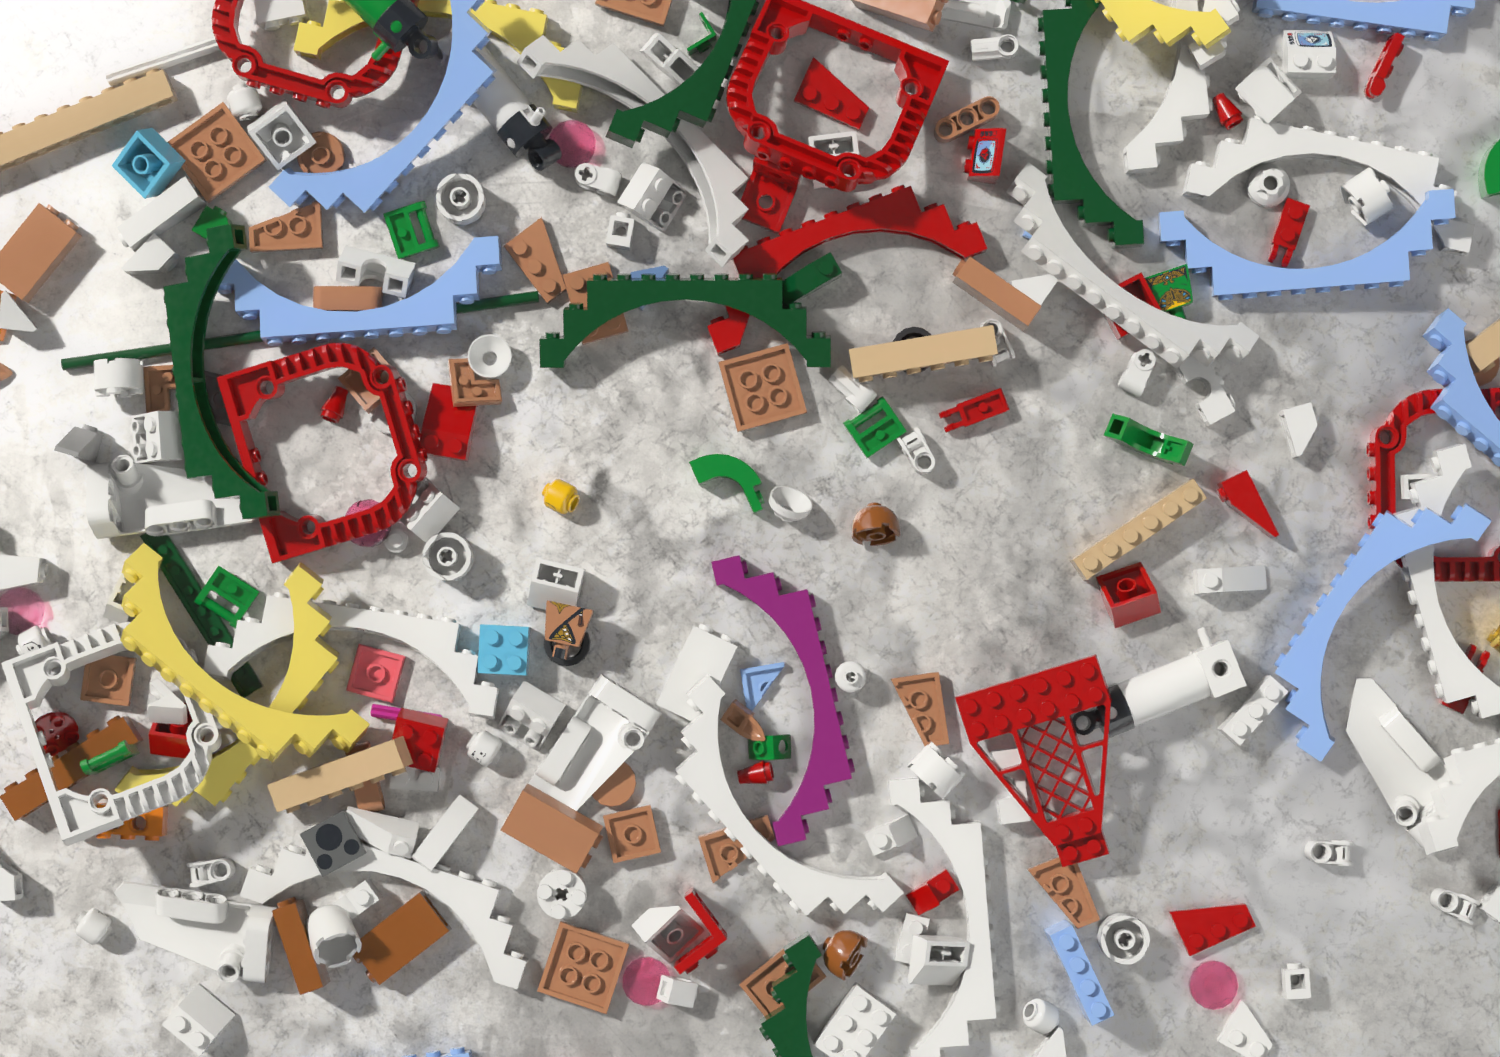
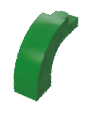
M1500 139L1486 151L1479 166L1478 186L1481 199L1500 195Z
M1113 413L1103 435L1124 447L1172 465L1174 463L1185 466L1194 445L1188 440L1157 432L1131 418Z
M710 454L689 462L699 485L716 478L731 479L743 489L754 514L763 510L761 505L765 502L760 490L756 492L754 490V487L761 485L762 482L756 472L742 460L730 455Z

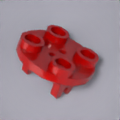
M58 710L57 712L42 715L35 721L38 732H43L47 745L43 746L45 753H50L51 757L64 751L79 740L78 725L75 719L67 713H62Z

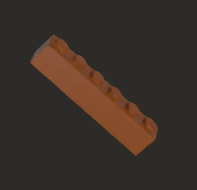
M115 716L106 722L108 727L101 731L97 728L86 735V741L81 744L79 742L73 743L65 749L67 753L60 758L58 755L52 757L55 767H52L51 770L58 791L64 788L69 789L90 776L82 771L80 761L86 758L90 760L118 746V743L123 740L133 745L144 741L129 716ZM37 768L24 775L26 780L18 784L15 781L5 787V793L0 796L14 821L22 820L49 802Z

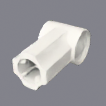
M1010 34L1003 35L1002 37L971 40L972 62L1013 59L1018 52V40ZM1005 42H1010L1013 44L1014 50L1009 53L1004 52L1001 49V45Z
M843 365L828 379L846 397V401L859 413H862L877 397V394L866 383H859L858 379H853V374Z

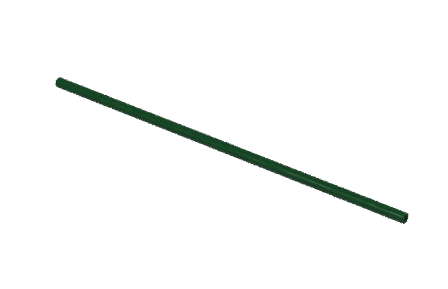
M538 291L483 298L474 300L472 304L456 302V314L540 303ZM260 330L205 338L204 350L264 341L260 337ZM170 343L63 358L61 359V367L65 371L93 367L94 361L99 359H107V363H109V361H113L115 358L142 360L169 356L172 353L169 348Z

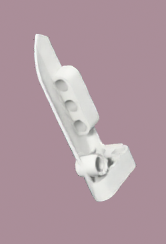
M120 455L112 463L105 462L87 465L86 515L88 524L96 539L147 533L150 536H163L253 523L255 520H242V513L239 509L240 497L215 499L212 491V477L187 479L184 468L134 463L128 455Z
M601 674L575 715H572L528 784L577 811L635 750L643 746L644 740L662 713ZM631 732H636L639 734V741L633 745L626 742L627 735Z
M1356 678L1346 732L1394 813L1397 823L1402 825L1420 847L1423 848L1418 826L1425 824L1426 818L1437 815L1430 792L1439 789L1438 784L1450 781L1446 765L1434 747L1373 678ZM1476 801L1472 805L1470 811L1476 806ZM1403 808H1409L1412 810V814L1407 818H1403L1399 815V811Z
M124 881L114 891L126 910L139 940L217 971L219 979L225 983L235 982L238 978L244 981L266 983L277 926L272 910L278 907L227 900L226 896L216 893Z

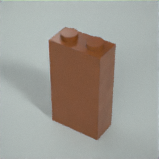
M422 890L361 937V951L359 953L356 951L352 957L357 963H363L367 968L365 973L373 983L377 982L381 985L452 928Z
M295 896L277 903L278 908L272 910L299 994L302 995L324 987L331 980L326 965L323 963L317 964L313 957L306 930V921L309 915L304 900L296 901Z

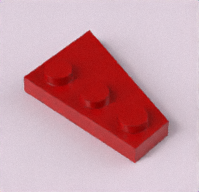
M813 57L794 98V102L859 131L869 107Z
M1245 903L1168 911L1189 956L1256 927Z

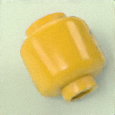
M561 479L547 483L542 492L545 506L559 514L573 512L580 499L577 488Z

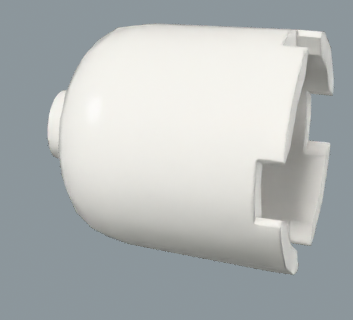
M331 904L319 907L310 914L306 921V930L316 963L327 964L328 968H334L351 962L350 957L356 951L358 953L361 951L362 943L347 910L341 906Z

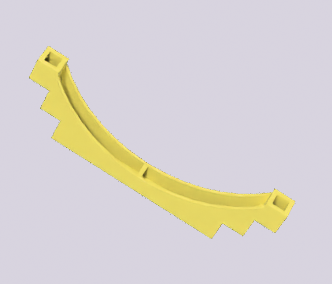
M329 0L323 27H321V23L315 21L299 22L293 50L298 56L321 60L322 54L335 43L369 25L343 0ZM419 0L418 8L427 17L452 20L450 0ZM485 0L476 12L473 9L471 10L492 31L490 34L507 43L520 55L525 47L546 34L548 17L544 14V11L530 8V11L521 10L520 6L507 3L506 6L497 5V2L494 0ZM550 41L560 52L565 49L561 47L560 43ZM541 77L553 97L552 104L554 109L578 113L583 85L557 78Z
M1095 0L1096 3L1101 1L1105 9L1102 12L1108 21L1112 22L1114 20L1119 28L1115 31L1123 42L1128 40L1131 45L1155 28L1157 30L1153 33L1161 44L1166 42L1169 47L1194 30L1195 32L1191 36L1198 46L1204 44L1207 49L1232 32L1216 8L1211 12H1199L1172 8L1151 0Z
M143 543L124 561L122 573L129 582L135 583V585L123 596L121 607L127 615L135 617V619L123 629L120 639L123 646L127 650L138 654L147 666L154 667L159 671L167 682H172L179 687L184 696L195 700L204 712L215 716L223 727L229 728L236 733L240 741L256 749L260 757L268 759L273 763L292 743L300 754H305L311 758L327 739H330L337 749L348 753L366 734L370 724L352 709L348 713L336 715L287 713L251 702L215 681L183 648L165 614L158 582V570L162 557Z
M302 562L299 563L284 583V586L289 589L293 607V649L284 682L275 699L268 707L287 713H293L296 708L300 711L309 700L306 697L311 690L316 692L324 682L321 679L326 672L331 674L339 664V661H337L339 652L318 637V635L323 637L332 625L329 622L332 616L310 600L311 598L316 600L322 593L324 588L321 585L324 579ZM239 738L236 739L233 743L212 754L209 769L203 781L194 791L214 806L219 801L224 803L232 793V790H230L235 782L240 784L247 775L246 768L250 764L254 766L261 757L251 745L243 743ZM132 766L117 784L115 791L120 793L160 778L179 766L161 769H137ZM194 791L172 804L177 807L181 801L186 803Z

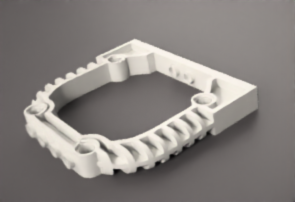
M131 621L113 624L60 645L56 642L1 663L60 836L66 846L124 825L126 820L164 807L189 795L203 781L212 761V752L218 750L222 743L219 729L223 728V726L218 722V719L211 713L204 712L191 697L184 696L193 722L189 725L186 733L190 753L178 768L165 776L111 795L108 790L102 788L95 789L89 796L75 793L67 788L58 791L51 770L52 767H55L50 753H45L43 746L47 745L43 732H38L31 710L40 707L43 698L52 686L58 687L66 684L70 679V671L121 651H127L120 639L123 629ZM176 636L192 659L199 663L194 649L189 650L184 639ZM54 668H61L59 674L50 675ZM209 733L214 735L211 741H202L204 735ZM101 799H108L105 807L97 808V803Z

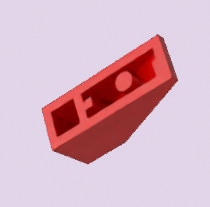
M1247 470L1217 484L1219 489L1216 491L1223 503L1226 502L1227 506L1269 538L1279 536Z

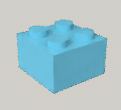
M154 128L137 130L112 164V167L144 199L162 194L186 160Z
M480 624L477 673L527 676L531 627Z

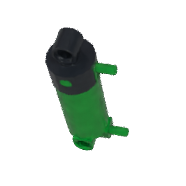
M343 0L373 29V33L382 41L371 54L375 61H379L390 48L396 53L408 46L411 55L418 59H429L437 54L439 48L438 41L435 37L426 34L422 30L428 21V17L411 0ZM422 40H425L428 45L425 53L421 52L419 48Z

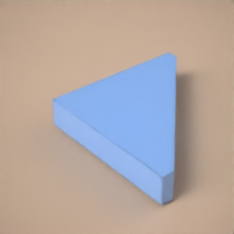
M784 662L740 669L745 702L748 709L753 711L785 666Z

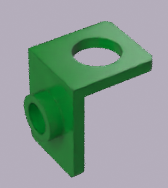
M703 12L699 13V19L709 35L687 48L689 56L698 51L699 53L707 51L712 46L711 43L717 40L716 33Z
M790 734L765 735V741L748 739L750 760L791 758ZM781 740H783L785 743V751L783 754H781L779 751V743L781 742Z

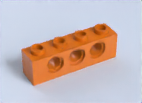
M97 803V808H103L107 803ZM169 806L160 807L139 815L146 820L144 829L137 827V817L124 821V825H121L119 828H113L96 835V838L109 839L111 834L121 835L120 839L134 840L136 835L145 836V840L159 841L160 837L167 835Z

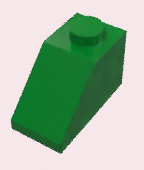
M206 205L192 231L206 239L207 228L232 224V221L226 217L227 212L216 205L212 209Z

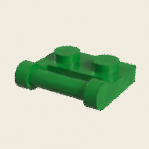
M425 201L383 213L398 259L402 260L440 247L438 240L434 238L426 213L427 206ZM409 214H417L425 243L419 244Z
M883 396L876 400V404L852 420L847 419L843 422L844 427L866 459L907 432ZM882 410L884 411L886 417L861 434L858 433L857 427Z
M218 566L194 603L207 607L230 622L229 625L236 629L237 621L243 619L260 592ZM213 591L238 607L239 610L236 614L232 613L209 598V593Z
M126 740L118 743V746L90 760L86 758L80 761V766L86 775H96L140 753L136 745L128 744Z

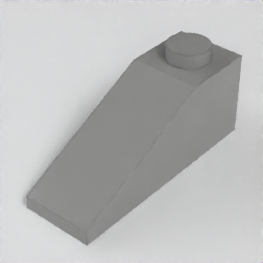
M83 424L82 428L75 426L55 446L54 451L96 462L104 435L97 433L98 428L86 424Z

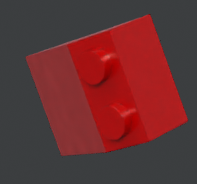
M432 384L419 441L421 447L425 448L427 455L468 462L478 406L453 407L451 386Z

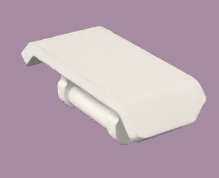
M949 0L943 6L941 19L995 30L1006 29L1011 1Z

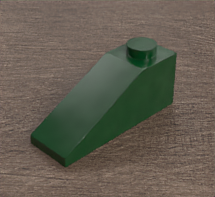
M831 252L782 281V306H787L789 302H797L842 277V271Z

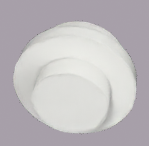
M401 529L389 530L384 537L385 547L394 553L402 552L408 545L407 534Z

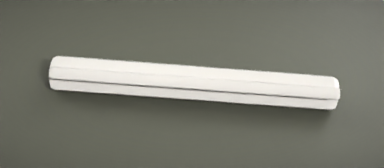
M215 37L108 72L106 73V80L110 86H114L130 78L144 76L150 70H162L220 51L221 49Z

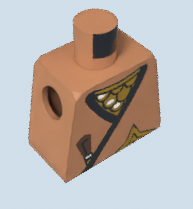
M547 600L545 640L555 642L552 657L567 659L569 645L580 647L593 616V610Z

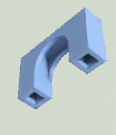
M1063 920L1044 929L1053 951L1059 957L1076 992L1075 998L1085 1019L1093 1026L1114 1016L1073 926L1067 920Z

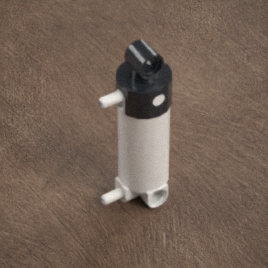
M452 29L447 36L438 40V52L432 57L440 68L444 67L446 70L451 52ZM486 47L482 50L477 48L476 50L497 71L493 74L495 80L487 88L482 86L478 90L477 94L479 97L475 100L474 105L497 131L498 136L516 158L528 153L529 162L538 171H542L560 160L562 152L559 145L552 139H545L553 129L544 117L545 109L542 107L537 108L529 101Z

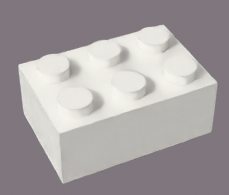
M855 982L815 1037L813 1044L829 1057H866L896 1016V1012Z

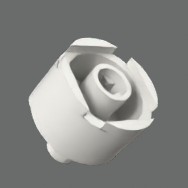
M1370 167L1345 182L1339 188L1345 204L1349 203L1353 209L1351 211L1352 215L1364 226L1371 224L1395 208L1394 202L1387 195L1390 192V188L1384 180L1380 182L1377 180L1374 171Z
M462 173L450 174L439 183L436 190V205L442 215L453 224L460 226L471 224L477 221L484 213L487 205L485 192L480 183L471 175ZM457 196L464 197L465 202H458Z
M115 358V360L109 361V363H107V359L95 360V396L109 397L110 394H117V398H131L132 395H143V361L131 358Z
M444 532L434 535L424 546V566L430 575L439 580H459L467 575L472 568L474 561L473 549L469 542L458 534ZM452 551L453 553L451 556L454 558L453 561H447L445 563V557L443 556V554L445 552L450 553Z
M933 742L926 745L907 765L942 799L965 775Z
M567 868L552 870L539 884L537 890L539 905L546 914L555 919H567L576 915L582 909L587 899V884L584 878L578 872L576 874ZM558 888L568 890L566 894L567 899L557 896Z
M1115 913L1108 916L1099 925L1097 940L1101 951L1109 959L1119 964L1129 965L1143 958L1150 944V935L1146 926L1133 915ZM1122 933L1129 936L1125 939V944L1118 941Z

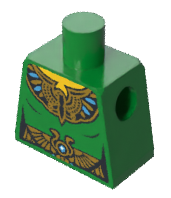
M1187 264L1146 277L1145 280L1161 310L1187 320L1183 307L1193 303Z

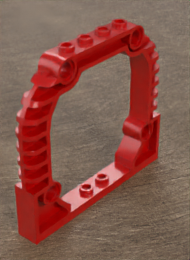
M215 0L213 6L212 30L215 40L224 55L232 62L233 71L241 80L246 81L247 86L255 89H260L261 86L270 88L269 92L283 96L284 93L291 94L293 99L306 103L307 99L316 102V106L330 109V106L336 108L347 107L351 103L352 98L366 96L381 88L395 72L403 51L402 49L395 53L390 48L379 61H375L371 57L369 62L352 76L335 72L328 74L321 80L266 64V61L256 49L242 44L238 28L244 0ZM411 0L418 7L419 0ZM379 38L375 50L382 43V41ZM250 62L252 64L248 72H241V66L244 63ZM337 89L345 91L344 96L340 99L333 98V94Z
M766 0L729 81L726 97L728 112L737 130L745 137L743 144L747 152L761 160L775 163L785 170L799 173L807 179L821 182L828 188L851 192L858 184H871L876 180L890 177L905 164L931 107L949 61L803 0ZM808 27L831 35L842 42L855 45L864 51L872 52L896 62L894 71L900 81L896 94V103L902 108V112L888 142L882 150L869 157H863L851 152L833 156L778 133L777 126L773 120L757 113L755 110L752 93L769 56L783 53L788 39L806 34Z
M329 343L217 377L243 467L266 488L268 478L261 469V454L258 448H255L247 421L256 419L266 400L280 398L285 392L286 384L335 368H348L359 372L366 389L373 395L380 396L397 456L392 461L390 468L394 486L385 499L375 506L327 522L317 514L306 515L298 519L285 511H280L279 516L259 518L272 564L380 532L391 527L408 511L417 491V482L422 481L427 475L425 461L428 460L425 448L420 445L419 438L421 433L418 425L414 424L412 418L414 410L410 400L407 401L405 391H407V386L404 378L400 377L398 370L394 366L382 365L375 356L358 346L347 343ZM384 370L389 374V379L385 384L380 378ZM269 381L274 385L271 394L266 390V385ZM411 464H414L417 468V473L414 477L408 473V468ZM310 520L315 524V531L313 533L307 527Z
M1500 388L1480 389L1486 402L1495 414V409L1500 407ZM1443 389L1423 390L1406 397L1389 413L1384 425L1377 427L1370 434V443L1366 445L1367 457H1370V467H1367V480L1370 481L1371 491L1367 492V503L1371 505V515H1368L1367 525L1371 532L1375 528L1371 524L1379 513L1384 515L1387 510L1392 514L1396 513L1395 454L1401 451L1406 443V427L1421 416L1437 414L1430 407ZM1382 431L1389 435V442L1387 444L1382 443L1380 440V433ZM1500 546L1490 549L1487 557L1434 556V581L1500 582V561L1498 560ZM1401 558L1394 560L1400 568H1403Z

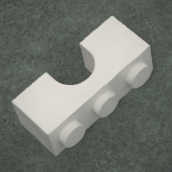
M345 246L338 259L336 281L359 286L365 279H377L383 283V293L406 298L413 284L416 263Z
M1189 354L1177 369L1175 368L1183 384L1191 380H1199L1205 384L1207 396L1202 402L1195 405L1205 426L1235 412V401L1230 393L1226 394L1222 387L1224 381L1218 372H1214L1211 364L1206 367Z
M1265 675L1249 692L1250 696L1236 711H1232L1217 729L1234 745L1241 746L1289 691L1271 675Z
M1017 748L990 751L991 760L999 769L1021 763ZM1020 769L1004 774L1012 779L1014 788L1033 809L1032 800L1028 801L1027 791L1031 789L1024 770ZM1012 794L1006 798L996 799L999 823L1001 825L1030 821V816Z

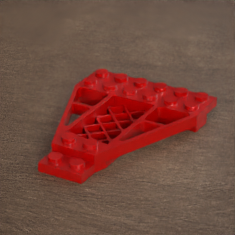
M1094 654L956 696L955 699L970 745L1050 842L1056 846L1062 867L1109 854L1110 851L1102 826L1112 698L1105 677L1102 674L1097 655ZM1105 705L1104 739L1081 745L1071 714ZM1064 716L1065 721L1059 719V717ZM1053 720L1066 726L1060 738L1048 732ZM1049 721L1045 730L1036 726V724ZM1029 727L1042 733L1037 745L1024 738ZM1026 728L1021 737L1019 729ZM1067 730L1069 732L1072 744L1063 740ZM1011 733L1014 736L1021 763L999 769L978 742ZM1045 735L1058 742L1052 753L1040 747ZM1024 743L1034 748L1030 759H1028ZM1060 743L1073 749L1068 761L1055 755ZM1102 745L1100 793L1096 795L1083 751ZM1037 750L1050 757L1045 768L1032 762ZM1075 753L1080 767L1070 763ZM1052 758L1065 764L1060 776L1047 770ZM1031 766L1042 772L1037 783ZM1067 767L1081 773L1075 784L1062 778ZM1020 769L1025 771L1038 810L1037 813L1033 811L1004 774ZM1044 774L1057 779L1052 791L1039 785ZM1082 777L1084 778L1087 790L1078 786ZM1060 782L1073 788L1068 799L1054 793ZM1039 790L1049 794L1045 805H1043ZM1075 790L1088 796L1083 807L1070 801ZM1052 797L1065 803L1060 814L1047 808ZM1091 799L1092 807L1086 808ZM1067 805L1078 810L1062 815ZM1046 813L1054 816V818L1048 819Z

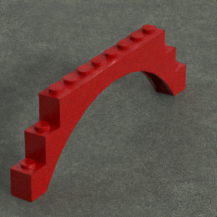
M900 185L891 189L892 193L888 195L876 194L868 198L869 202L862 205L859 202L850 204L844 212L832 211L825 214V219L818 222L812 219L802 223V228L793 231L792 228H788L779 232V237L773 239L770 236L756 241L757 245L750 248L745 245L740 253L732 259L737 274L751 273L753 278L763 277L764 273H776L778 275L802 254L828 241L853 234L879 232L907 235L935 244L961 260H967L969 257L985 253L987 246L977 222L973 224L970 221L963 222L956 226L957 230H954L944 204L939 206L937 203L930 204L924 207V212H921L912 187L908 186L905 188L904 185ZM724 305L729 318L724 319V316H720L710 321L711 325H708L707 329L717 355L740 347L750 317L749 314Z

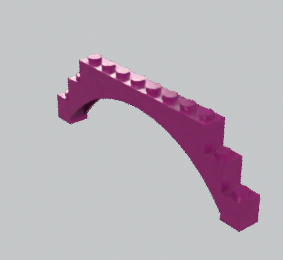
M740 555L712 561L711 564L717 586L725 585L741 593L764 610L783 630L802 662L810 685L814 709V734L807 770L790 805L779 820L772 821L778 846L806 840L805 834L810 832L807 819L802 820L801 816L828 810V804L833 803L830 790L824 789V785L852 779L851 773L855 772L852 758L847 759L845 751L850 749L847 735H842L840 726L844 725L841 711L836 712L834 702H838L836 688H831L829 679L833 678L830 664L825 665L823 655L827 654L824 640L819 641L818 631H822L819 617H814L812 608L816 607L813 593L808 594V590L805 589L779 596L778 591L782 590L779 576L774 577L773 572L745 579L744 574H748L746 560H740Z

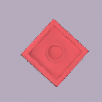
M358 644L346 691L394 703L406 656Z

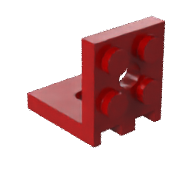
M755 156L753 171L741 198L742 203L748 208L742 220L779 234L800 184L801 174L792 170H785L775 163L761 160ZM764 196L770 197L773 201L772 206L768 209L762 208L759 205L760 198Z
M694 888L687 891L684 898L711 935L675 961L674 968L679 974H682L684 971L686 974H689L699 966L698 961L703 957L709 959L716 954L718 946L727 940L728 935Z

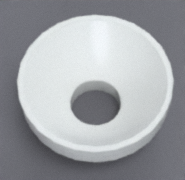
M1263 164L1256 167L1246 180L1248 197L1254 204L1264 208H1272L1281 204L1286 199L1290 190L1288 175L1281 167L1273 164ZM1266 177L1276 179L1277 187L1275 190L1265 188L1264 180Z
M482 335L475 339L469 347L468 363L471 369L481 377L496 378L505 373L510 366L512 359L511 349L508 343L497 335ZM488 352L494 353L497 356V362L491 366L486 365L483 362L484 354Z
M778 486L772 489L770 493L769 504L775 516L781 518L784 522L806 518L812 509L810 498L795 488Z

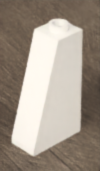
M185 176L117 227L121 233L118 235V238L125 248L129 246L136 251L153 233L158 236L208 204L194 183Z
M0 555V591L44 583V578L48 575L46 559Z

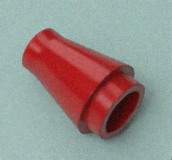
M1220 93L1212 99L1221 126H1225L1227 130H1230L1243 121L1242 112L1224 93Z
M335 386L334 391L320 409L322 411L321 418L338 424L340 419H343L349 391Z
M763 760L747 768L737 770L740 785L769 784V781H774L771 762Z

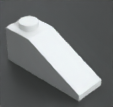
M1265 565L1193 570L1194 594L1267 590Z
M347 807L346 815L360 839L385 853L411 859L419 822Z

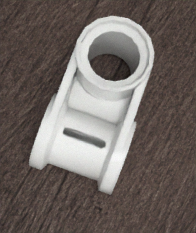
M583 163L575 170V181L583 189L615 198L623 174L613 169ZM585 171H588L590 177L586 181L582 180V175H584Z
M989 319L982 323L980 327L988 324L996 327L997 351H1005L997 356H993V361H989L991 366L995 367L997 363L1008 358L1014 359V350L1006 337L1001 323L995 319Z
M1148 349L1135 352L1121 375L1117 387L1140 397L1156 362L1154 353ZM1146 355L1145 360L1148 361V364L1141 366V361L1138 357Z
M918 427L914 428V432L902 439L900 437L896 439L900 449L908 458L916 473L927 475L932 472L935 466V458ZM921 457L928 458L931 466L927 469H921L917 464L918 459Z
M1311 840L1305 845L1304 854L1307 859L1313 862L1352 866L1350 851L1353 841ZM1320 845L1322 847V854L1320 857L1315 858L1313 850L1316 846Z
M228 857L186 863V866L190 868L192 880L190 888L229 879L236 872L235 862ZM220 863H224L227 866L228 872L226 875L219 873L218 866Z
M1437 888L1430 895V903L1434 908L1466 923L1473 924L1472 918L1476 907L1481 904L1480 901L1444 888ZM1447 894L1448 902L1446 905L1441 906L1440 898Z

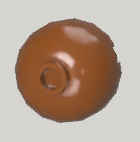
M869 503L867 507L862 508L856 513L852 521V539L858 544L863 545V541H871L870 546L885 545L896 541V535L900 537V526L897 516L891 509L881 506L880 503Z
M842 930L833 935L832 938L827 937L822 946L824 950V964L827 969L843 981L846 980L845 976L851 977L864 956L860 954L862 947H867L868 939L852 930Z

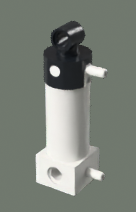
M1202 627L1197 630L1203 647L1189 652V655L1121 683L1109 685L1108 689L1112 698L1109 738L1203 699L1217 698L1247 686L1229 640H1219L1212 643L1206 627ZM1216 663H1218L1221 667V671L1218 675L1214 672V666L1216 665ZM1105 705L1073 713L1071 718L1076 733L1088 735L1093 730L1100 728L1104 734ZM1080 716H1085L1088 719V726L1083 730H1080L1076 725V721Z

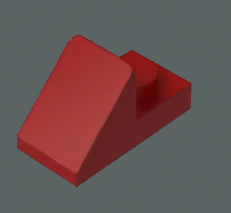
M944 869L905 895L917 914L921 915L939 906L940 902L960 889L947 869Z

